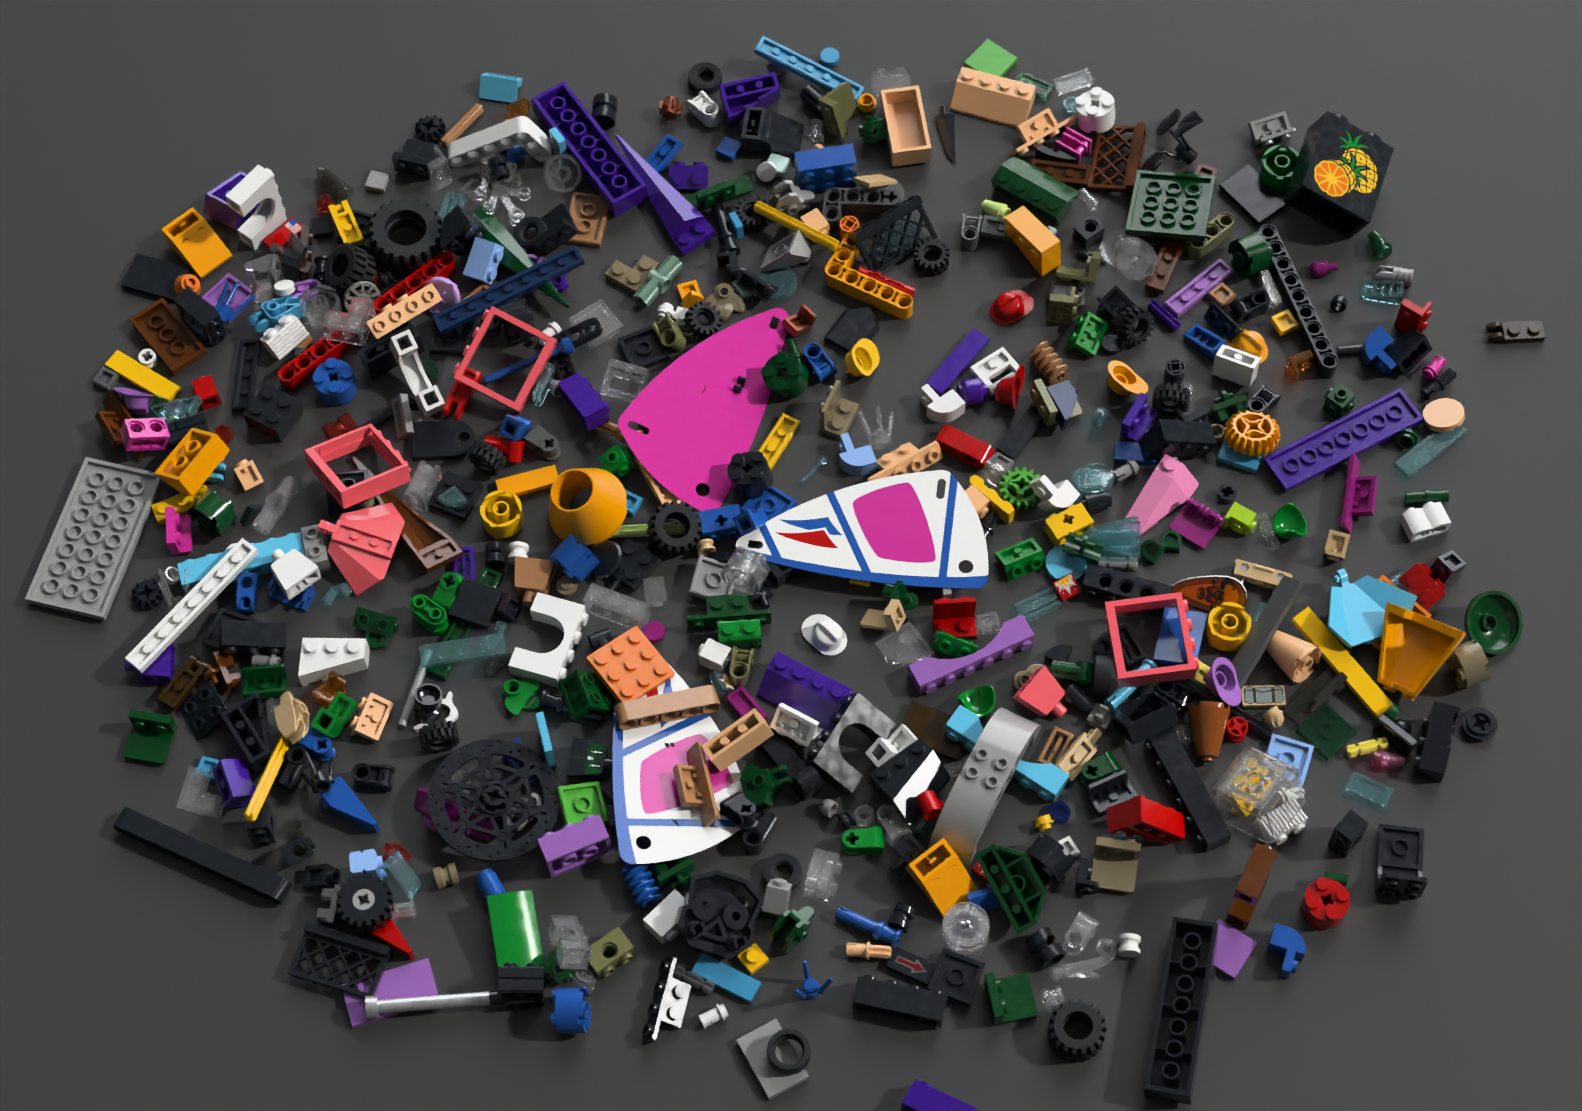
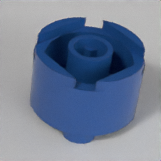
M328 358L316 368L312 378L319 399L328 406L345 405L353 400L357 393V383L349 364L342 360Z
M569 534L549 557L556 564L564 567L563 571L566 575L580 583L593 571L600 561L584 544L576 543L578 539Z
M587 987L558 988L552 991V1002L555 1003V1011L551 1012V1024L555 1025L556 1032L559 1034L588 1032L586 1028L590 1027L591 1004H588L586 1001V997H590Z

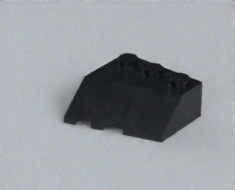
M919 738L868 774L874 791L910 828L913 827L915 819L921 813L916 797L928 790L934 791L937 797L951 779L933 749L922 738Z

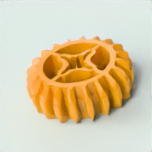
M1246 409L1244 413L1238 411L1237 414H1232L1226 422L1224 428L1225 442L1228 443L1229 448L1234 449V452H1241V456L1247 454L1249 457L1255 455L1258 458L1260 455L1266 456L1267 453H1272L1277 447L1280 439L1279 425L1276 424V420L1270 419V415L1265 416L1263 412H1249Z

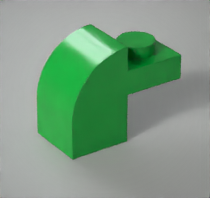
M338 691L328 709L321 707L310 725L325 735L335 738L349 725L348 719L358 702Z

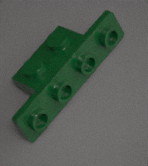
M743 175L696 191V193L684 198L698 211H702L715 204H721L753 192V186L747 175Z
M748 593L706 596L707 615L686 617L687 630L693 631L711 628L718 629V622L760 619V626L772 623L770 609L749 610Z

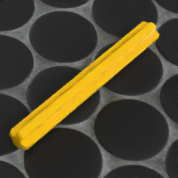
M757 201L754 204L755 212L794 232L799 230L804 237L832 251H836L839 247L837 239L761 201Z

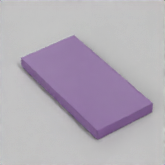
M426 958L384 971L374 996L377 995L378 1000L439 995L429 959ZM370 979L357 984L359 990L369 993L372 985ZM343 992L352 1028L404 1013H380L379 1018L367 1019L365 999Z

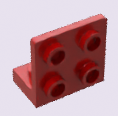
M964 596L959 599L939 598L934 600L932 614L933 635L936 630H944L945 633L951 634L956 638L976 640V598Z

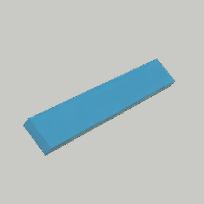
M762 36L754 50V53L829 92L842 83L849 82L856 103L864 91L865 87L765 36Z

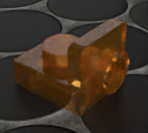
M524 98L507 104L505 120L507 121L518 116L529 117L530 101Z
M1310 349L1287 358L1284 370L1287 377H1290L1293 383L1298 382L1300 371L1306 370L1311 365L1313 354Z

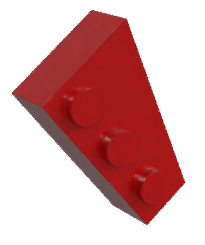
M1138 795L1134 796L1131 800L1107 808V831L1111 834H1114L1116 831L1126 832V837H1134V834L1142 835L1144 840L1171 844L1185 839L1184 814L1175 811L1174 808L1163 806L1159 802L1146 799L1145 796Z

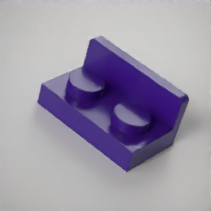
M1140 392L1121 425L1120 435L1133 442L1139 443L1138 441L1144 435L1156 415V410L1150 408L1149 404H1147L1148 395Z

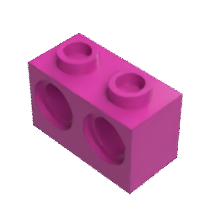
M164 418L124 419L120 431L126 451L166 450L170 439Z

